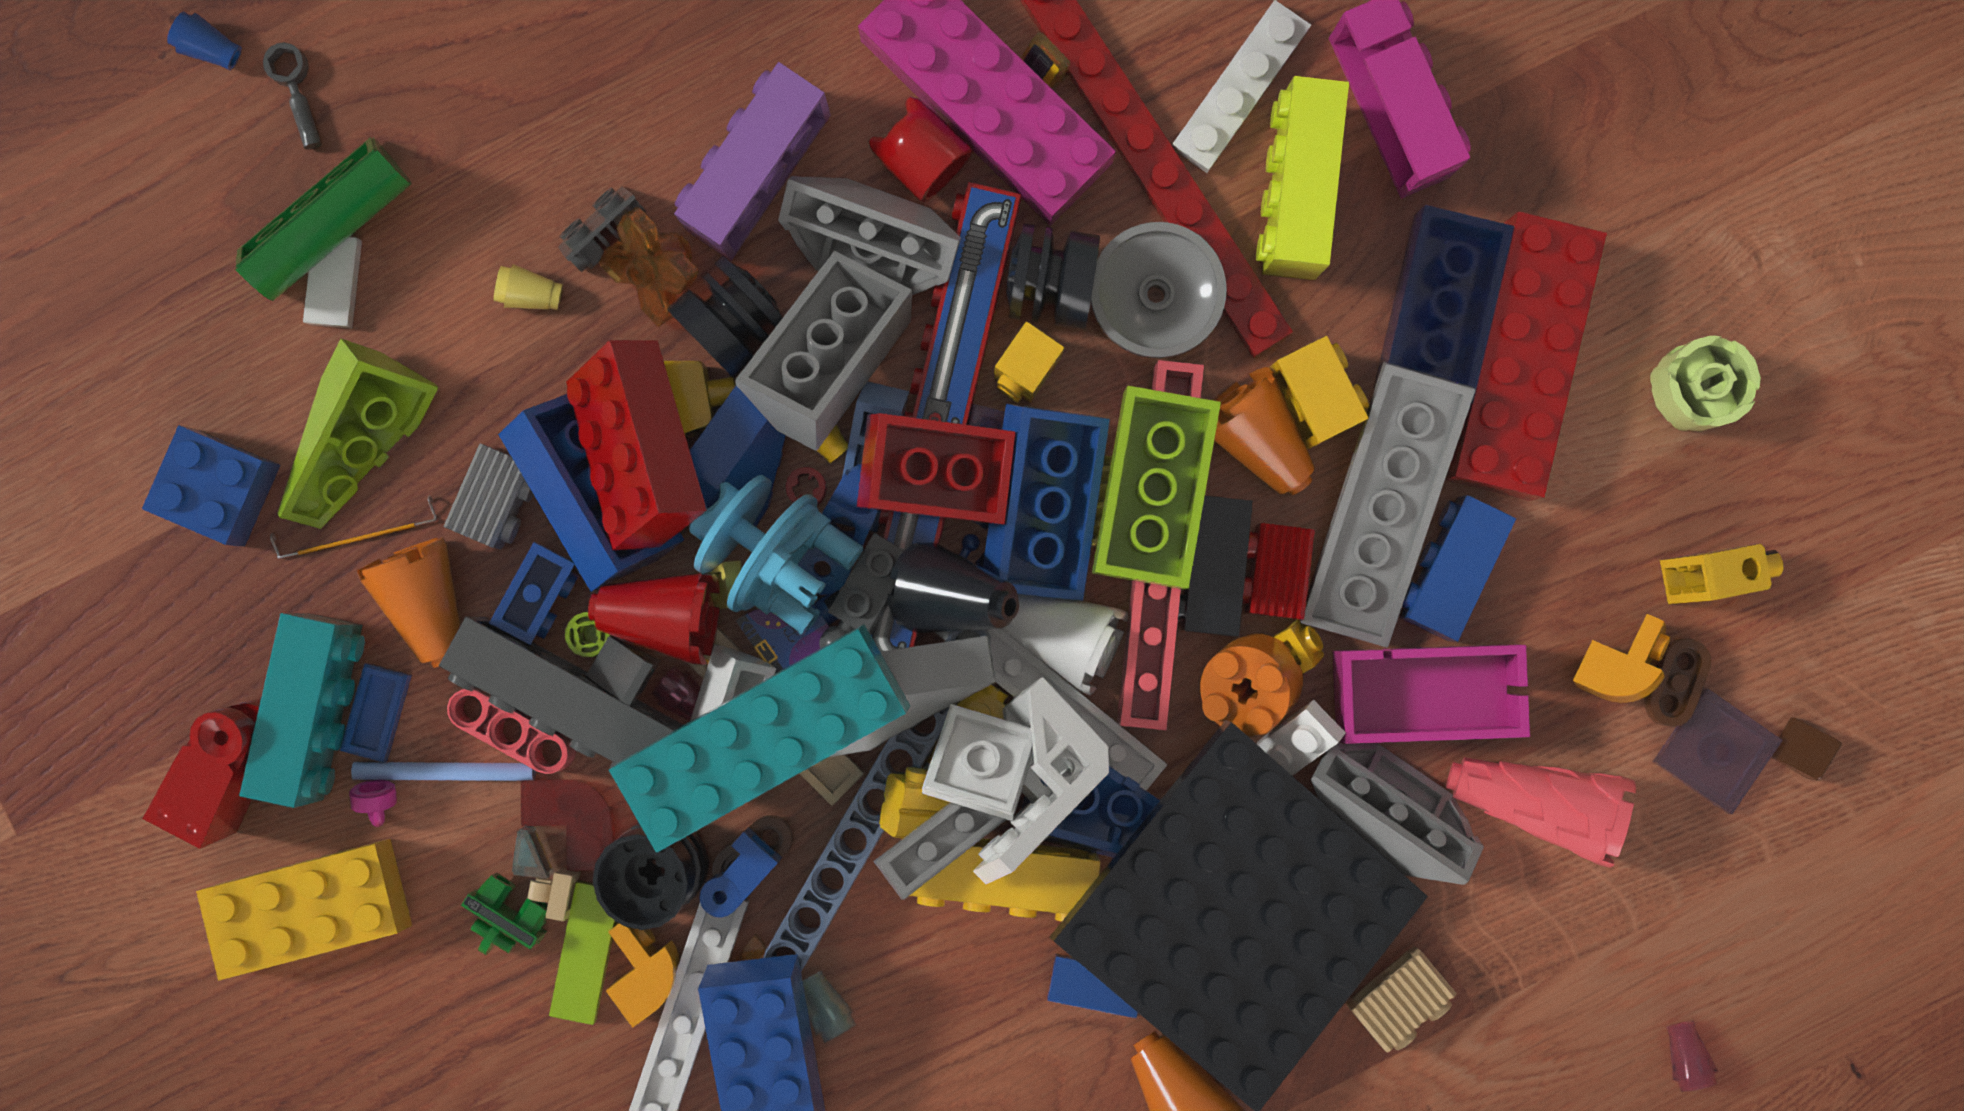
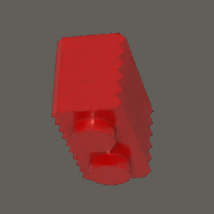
M1268 523L1256 524L1255 532H1250L1247 559H1252L1250 577L1245 576L1242 603L1246 604L1245 613L1304 620L1315 535L1314 529Z

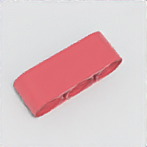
M474 688L473 691L462 689L454 693L449 699L447 715L456 727L537 772L551 774L569 767L575 759L576 750L569 746L571 738L559 732H555L551 736L534 728L529 724L531 716L516 709L513 713H509L494 706L488 701L491 694L481 689ZM470 696L476 697L482 705L481 715L476 721L468 718L464 712L465 701ZM509 718L517 720L522 727L521 737L515 743L509 741L503 733L504 723ZM547 740L555 741L561 748L562 755L557 764L547 762L543 756L542 749Z

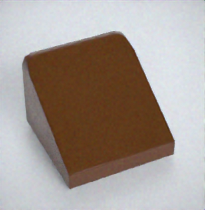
M1791 717L1770 751L1769 756L1804 778L1819 781L1825 774L1842 743L1834 737Z

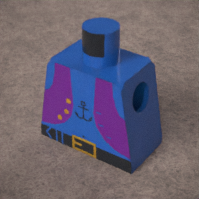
M840 591L826 594L814 602L811 607L820 611V614L814 625L803 636L772 612L765 614L760 609L740 617L736 622L763 661L776 668V674L820 649L819 641L821 635L826 629L832 627L831 624L838 620L837 617L828 613Z

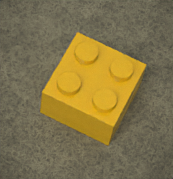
M1328 336L1277 360L1269 367L1276 376L1307 450L1369 419L1365 412L1369 408L1368 400L1358 384L1352 386L1344 370L1348 368L1347 358L1339 344H1331Z

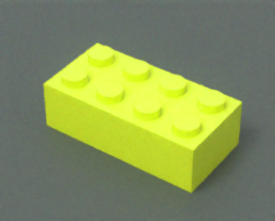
M1294 76L1287 89L1280 90L1278 101L1273 103L1270 128L1277 129V135H1275L1273 146L1269 145L1266 158V172L1273 173L1269 189L1264 190L1261 204V217H1268V222L1265 226L1264 234L1259 235L1256 250V261L1263 262V275L1316 280L1330 265L1349 82Z

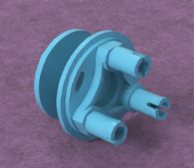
M764 475L756 476L740 491L728 482L720 483L718 501L690 523V533L702 541L694 560V569L703 575L711 572L728 557L738 544H741L752 553L730 590L727 607L733 612H738L742 609L745 611L756 606L765 614L772 612L797 630L800 635H805L819 617L820 611L811 606L818 598L816 596L817 592L820 594L826 584L799 567L798 563L809 549L812 550L816 547L846 570H849L860 557L864 547L830 524L831 520L819 512L817 499L811 494H806L796 500L765 534L755 527L753 523L769 496L772 485L771 480Z

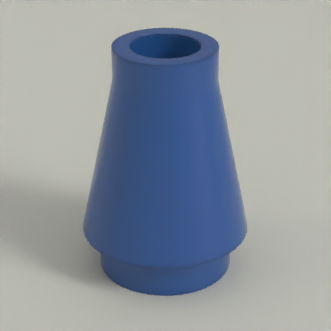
M184 11L181 12L172 23L167 37V43L175 47L176 53L219 65L227 70L233 69L242 51L241 46L233 43L197 13L190 15Z

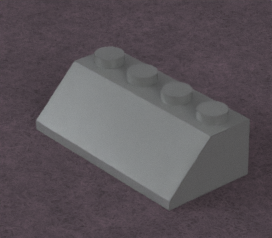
M834 251L736 378V386L777 431L817 451L911 322L912 289Z

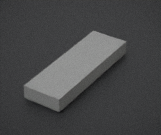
M950 802L873 862L901 900H904L1007 819Z

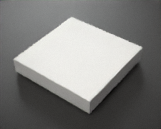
M951 704L922 786V794L1012 821L1033 758L1031 728Z

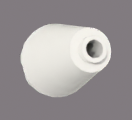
M1018 594V613L1011 623L1005 628H1001V630L1081 692L1088 695L1093 694L1097 687L1090 685V682L1094 675L1103 678L1124 633L1116 628L1118 620L1121 619L1127 622L1128 612L1119 608L1080 600Z

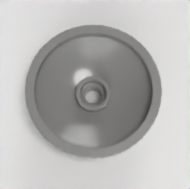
M1168 222L1140 224L1117 235L1100 254L1097 260L1091 296L1092 309L1104 333L1122 349L1147 358L1158 359L1178 356L1198 346L1210 335L1217 325L1226 301L1225 273L1213 248L1192 230ZM1151 288H1158L1163 292L1164 299L1161 302L1154 303L1149 300L1147 292Z

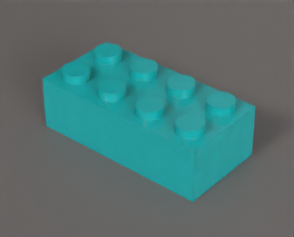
M280 613L239 794L240 797L296 808L322 801L324 796L331 792L335 780V769L331 768L334 751L340 749L345 734V725L341 724L344 707L351 703L355 691V681L351 679L354 662L360 660L365 646V637L361 635L362 624L310 613Z

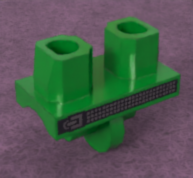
M499 873L491 875L480 888L470 892L461 904L462 907L481 918L474 922L470 930L484 938L478 951L485 955L495 945L509 954L516 944L514 940L528 949H532L536 943L539 944L547 932L543 929V926L547 920L545 917L548 904L526 899L518 912L508 907L504 903L516 885Z

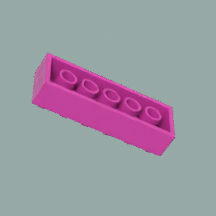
M883 0L858 25L861 42L923 103L946 122L1012 190L1021 194V198L1049 226L1113 164L1116 151L961 0Z

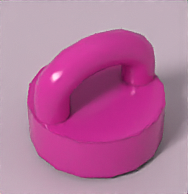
M387 780L362 782L355 785L349 791L351 809L355 812L367 813L370 822L375 827H381L384 824V810L393 807L397 803L395 784Z

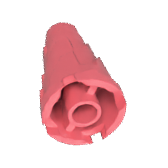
M1466 757L1463 758L1461 764L1452 763L1446 783L1447 789L1454 790V799L1485 810V814L1504 820L1541 840L1570 850L1581 858L1608 868L1614 866V860L1611 859V856L1618 858L1633 812L1634 803L1622 800L1624 792L1636 793L1635 781L1623 776L1584 773L1563 768L1528 766L1503 761L1495 763Z

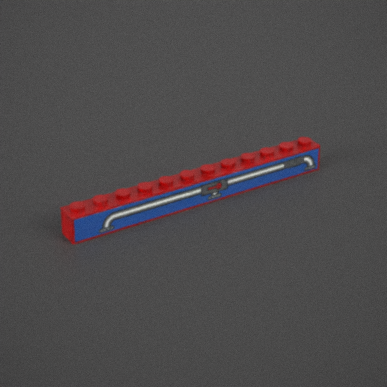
M968 182L965 195L957 193L952 220L959 221L956 234L961 237L949 280L934 287L931 307L938 308L934 325L926 324L920 350L927 351L924 369L915 368L910 394L917 395L913 412L905 411V417L968 425L1021 205V194ZM881 510L879 525L886 526L883 538L906 550L909 546L918 542L940 544L946 518ZM888 605L871 637L881 652L915 647L919 633L901 628L893 619Z

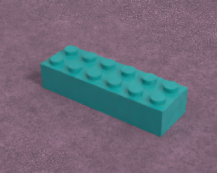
M865 624L623 759L610 768L609 772L655 852L658 853L905 715L911 705Z

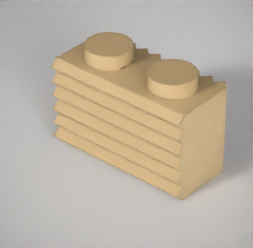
M1412 946L1345 1004L1376 1042L1386 1052H1389L1393 1047L1395 1050H1401L1409 1045L1417 1036V1032L1414 1029L1420 1027L1421 1023L1427 1021L1428 1018L1430 1021H1435L1442 1017L1452 1006L1449 1000L1454 998L1457 993L1422 951Z

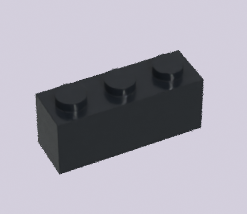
M1215 496L1204 497L1190 584L1188 589H1184V595L1180 594L1178 621H1181L1180 631L1239 637L1252 500Z

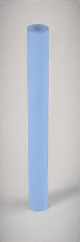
M353 762L351 775L353 780L534 781L536 771L523 763Z

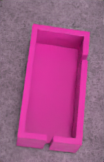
M1371 0L1344 12L1331 33L1329 41L1399 196L1403 199L1450 178L1470 159L1468 152L1471 150V146L1465 130L1461 126L1456 127L1449 110L1452 108V103L1446 88L1442 84L1437 85L1432 74L1433 61L1427 46L1424 43L1419 44L1416 36L1413 37L1410 29L1414 26V19L1405 1L1400 2L1399 0Z
M1503 644L1332 651L1335 722L1346 732L1339 742L1354 744L1530 737L1528 695L1507 694V685L1517 687L1528 686L1526 645Z

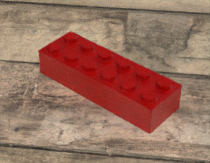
M1520 211L1505 221L1466 385L1472 386L1476 390L1445 478L1446 481L1527 501L1545 498L1605 245L1606 232Z

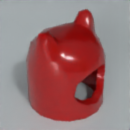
M909 97L905 101L906 116L892 127L886 137L872 136L868 143L873 154L923 203L936 196L955 178L968 162L973 149L920 99Z

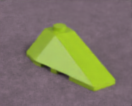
M341 338L321 377L277 512L278 516L282 519L322 529L358 491L357 484L375 465L379 468L389 458L387 452L404 434L409 437L419 427L438 390V386L382 352Z

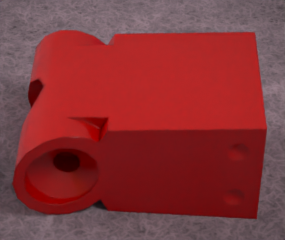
M261 699L249 700L227 708L207 712L196 718L190 729V740L187 745L182 746L145 812L143 820L199 849L238 832L252 800L240 797L239 794Z

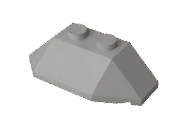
M791 176L787 181L778 219L784 229L789 230L795 243L815 270L819 271L831 254L836 251L912 289V295L935 285L938 286L946 283L949 280L961 237L931 208L848 178Z
M1337 743L1325 752L1311 778L1318 799L1403 875L1461 885L1469 882L1484 846L1478 836L1473 835L1469 821L1456 799L1453 798V794L1378 743Z

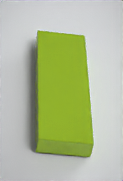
M578 880L575 884L549 1016L594 1025L597 1020L613 941L608 931L616 926V921L606 914L597 901L594 886L591 882Z

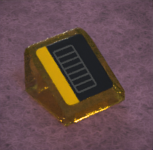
M1038 32L1020 58L1054 90L1068 77L1070 61L1043 33Z

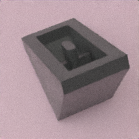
M609 636L586 676L618 700L630 706L639 700L661 660Z

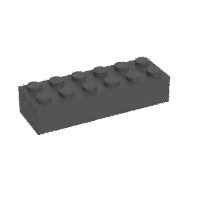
M465 617L439 664L440 667L451 672L448 680L469 691H473L476 687L491 694L488 701L494 706L509 713H513L515 709L531 716L529 724L534 728L551 736L555 732L562 733L572 739L569 746L574 750L591 758L599 754L613 761L610 768L684 726V724L640 700L628 706L587 677L588 672L533 641L530 645L489 624L491 620L489 617Z

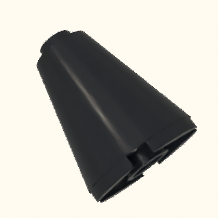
M918 542L912 544L901 553L892 568L890 579L896 580L894 595L888 594V605L893 619L903 629L915 633L1001 629L1008 626L1018 613L1019 598L1013 584L938 543Z

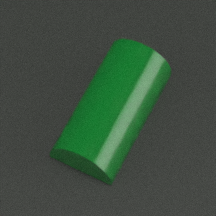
M370 137L237 249L235 270L260 294L274 301L412 183L374 137Z

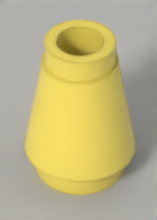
M512 264L511 268L500 266L495 285L494 301L504 303V308L558 310L563 284L556 283L551 279L515 264Z

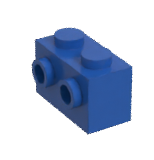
M533 542L489 624L530 645L536 635L544 639L557 617L556 614L549 611L558 595L566 599L579 575L571 571L575 565L574 562L537 542Z

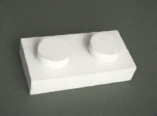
M1312 700L1262 737L1256 744L1287 772L1294 775L1339 743L1346 732L1315 700Z

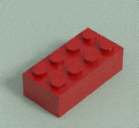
M609 340L566 381L567 397L574 409L579 427V440L586 452L591 471V484L597 492L603 514V527L608 533L612 550L661 547L706 512L707 509L658 340Z

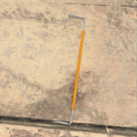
M429 495L427 501L434 516L432 520L399 526L280 556L274 542L276 540L274 533H271L270 540L277 553V558L281 559L414 528L418 525L435 522L437 516L431 504L433 502L432 497Z

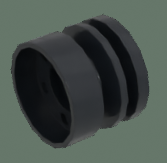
M1023 223L1022 232L1012 249L1006 293L1010 308L1009 318L1020 320L1023 300L1034 301L1031 322L1038 323L1045 303L1054 305L1056 326L1085 330L1096 272L1100 235L1070 231L1064 249L1057 250L1054 249L1053 228L1046 227L1043 247L1032 246L1035 225Z
M721 256L714 264L727 280L720 285L709 273L705 272L701 277L712 295L707 300H704L695 292L687 289L667 310L735 378L754 356L744 340L751 334L764 343L769 336L759 325L767 319L769 323L776 327L783 317L775 299L747 270L729 262L724 256Z
M638 822L605 847L595 863L593 886L597 901L609 917L625 927L646 930L662 926L674 918L698 894L705 883L709 865L705 844L695 831L656 853ZM661 867H664L665 871L663 873L661 872Z

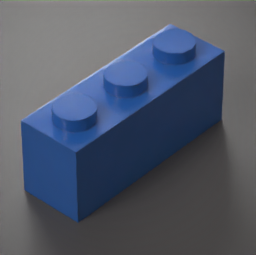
M1469 495L1457 497L1455 502L1448 501L1438 520V525L1442 526L1441 532L1436 542L1430 541L1421 554L1418 565L1423 567L1417 582L1411 581L1402 605L1404 609L1400 619L1446 641L1458 642L1517 518Z

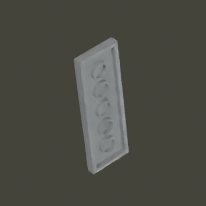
M1385 361L1383 362L1367 411L1369 419L1363 423L1307 594L1304 620H1300L1301 623L1388 648L1469 411L1475 388Z

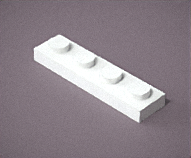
M1274 0L1173 142L1172 147L1175 152L1205 173H1208L1308 32L1311 24Z

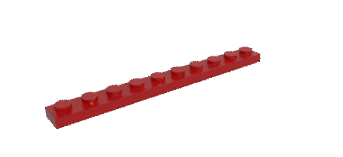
M1020 0L1163 221L1192 230L1201 236L1217 254L1226 278L1227 291L1223 313L1253 358L1290 335L1293 332L1077 0Z

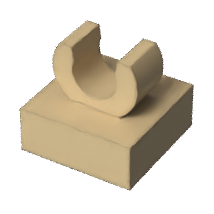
M563 867L554 873L553 880L537 877L535 881L532 880L530 883L527 899L548 903L545 918L565 921L569 918L575 884L580 879L581 871Z

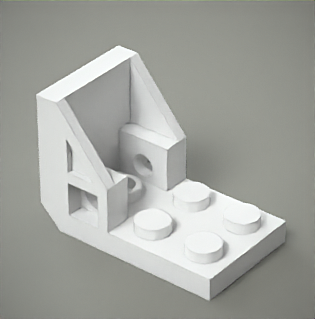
M1043 677L1015 696L1003 708L1004 720L1031 728L1033 758L1022 789V793L1029 799L1030 803L1021 809L1013 817V820L1010 821L1015 827L1014 829L1013 827L1010 828L1002 836L997 835L979 852L978 855L983 861L973 872L985 885L1012 873L1109 773L1108 745ZM1040 778L1046 783L1047 786L1041 783Z

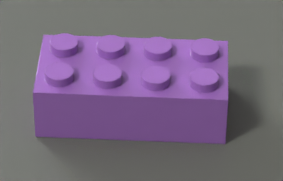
M780 62L776 64L772 72L765 70L760 75L752 90L755 96L746 110L741 107L734 113L726 129L729 134L720 147L714 145L708 151L701 163V169L704 171L694 185L688 183L681 190L675 201V206L678 209L674 215L685 230L730 261H732L831 116L825 93Z

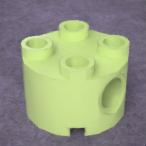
M1713 335L1675 347L1661 359L1650 375L1652 394L1656 407L1665 419L1678 430L1699 432L1736 422L1747 414L1755 403L1753 399L1755 398L1756 390L1760 388L1761 379L1756 360L1745 346L1736 341H1729L1721 338V336Z

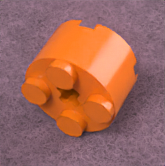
M1255 633L1242 636L1230 642L1218 652L1206 665L1200 682V693L1203 702L1202 709L1206 717L1215 721L1219 726L1225 720L1230 721L1247 736L1263 735L1274 728L1296 705L1303 688L1301 667L1297 665L1287 645L1272 636ZM1246 678L1252 680V682H1251V687H1250V683H1249L1248 681H1246Z

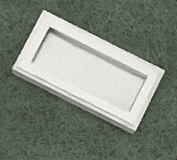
M349 237L309 271L303 323L352 329L362 246L360 239Z

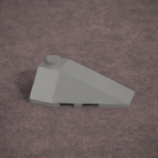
M989 636L881 651L883 658L911 707L905 715L829 757L870 751L895 735L915 727L921 721L939 711L949 708L951 704L955 705L994 684L996 678Z

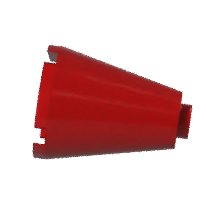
M699 573L602 585L598 594L593 593L590 597L588 617L590 621H595V627L600 632L694 665L705 666L707 661L703 655L711 656L717 636L720 608L713 607L711 593L720 594L718 577L711 573H705L704 575Z

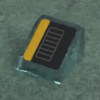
M527 824L517 831L512 866L513 875L547 879L554 873L552 865L535 826Z

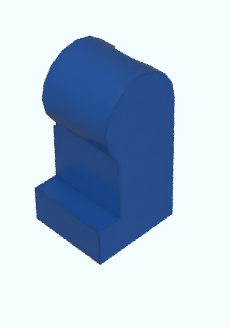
M749 827L731 845L740 854L739 857L725 872L718 873L710 878L700 891L699 899L701 906L706 913L713 917L722 918L733 913L782 859L774 849Z

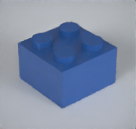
M178 425L142 509L224 545L245 547L281 465L200 430Z

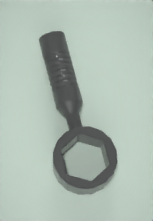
M285 42L276 43L264 55V70L278 84L289 87L291 93L289 104L303 147L306 150L315 149L321 146L322 143L307 98L300 93L297 85L307 76L309 69L308 60L294 45ZM283 53L295 54L298 64L288 77L277 75L274 63Z

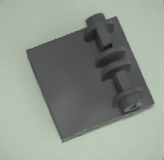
M623 186L617 191L611 187L593 203L592 206L596 211L586 221L582 222L578 218L561 233L560 238L563 242L558 248L564 257L571 261L581 272L587 267L592 270L607 255L593 238L597 236L612 251L614 248L599 232L607 227L621 242L623 238L609 223L613 221L628 235L638 224L643 222L640 217L646 210L635 199L636 197Z

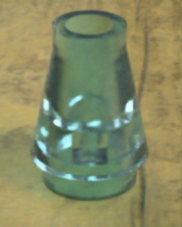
M822 971L803 981L807 1009L815 1036L820 1034L824 1043H827L856 1026L851 1016L855 1012L828 982Z

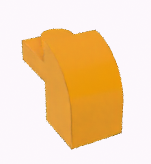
M1646 614L1628 654L1592 640L1573 679L1576 687L1607 701L1617 703L1633 702L1650 695L1658 688L1665 677L1663 670L1650 665L1652 659L1660 661L1668 647L1671 637L1665 635L1667 630L1665 621Z
M618 923L608 933L634 968L614 982L606 992L633 1028L655 1012L669 997L675 984L676 971L680 959L672 940L659 950H656L653 946L656 939L650 929L639 930L625 927Z

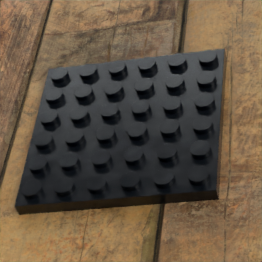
M1225 720L1049 938L1252 1110L1260 1111L1428 896L1235 724Z

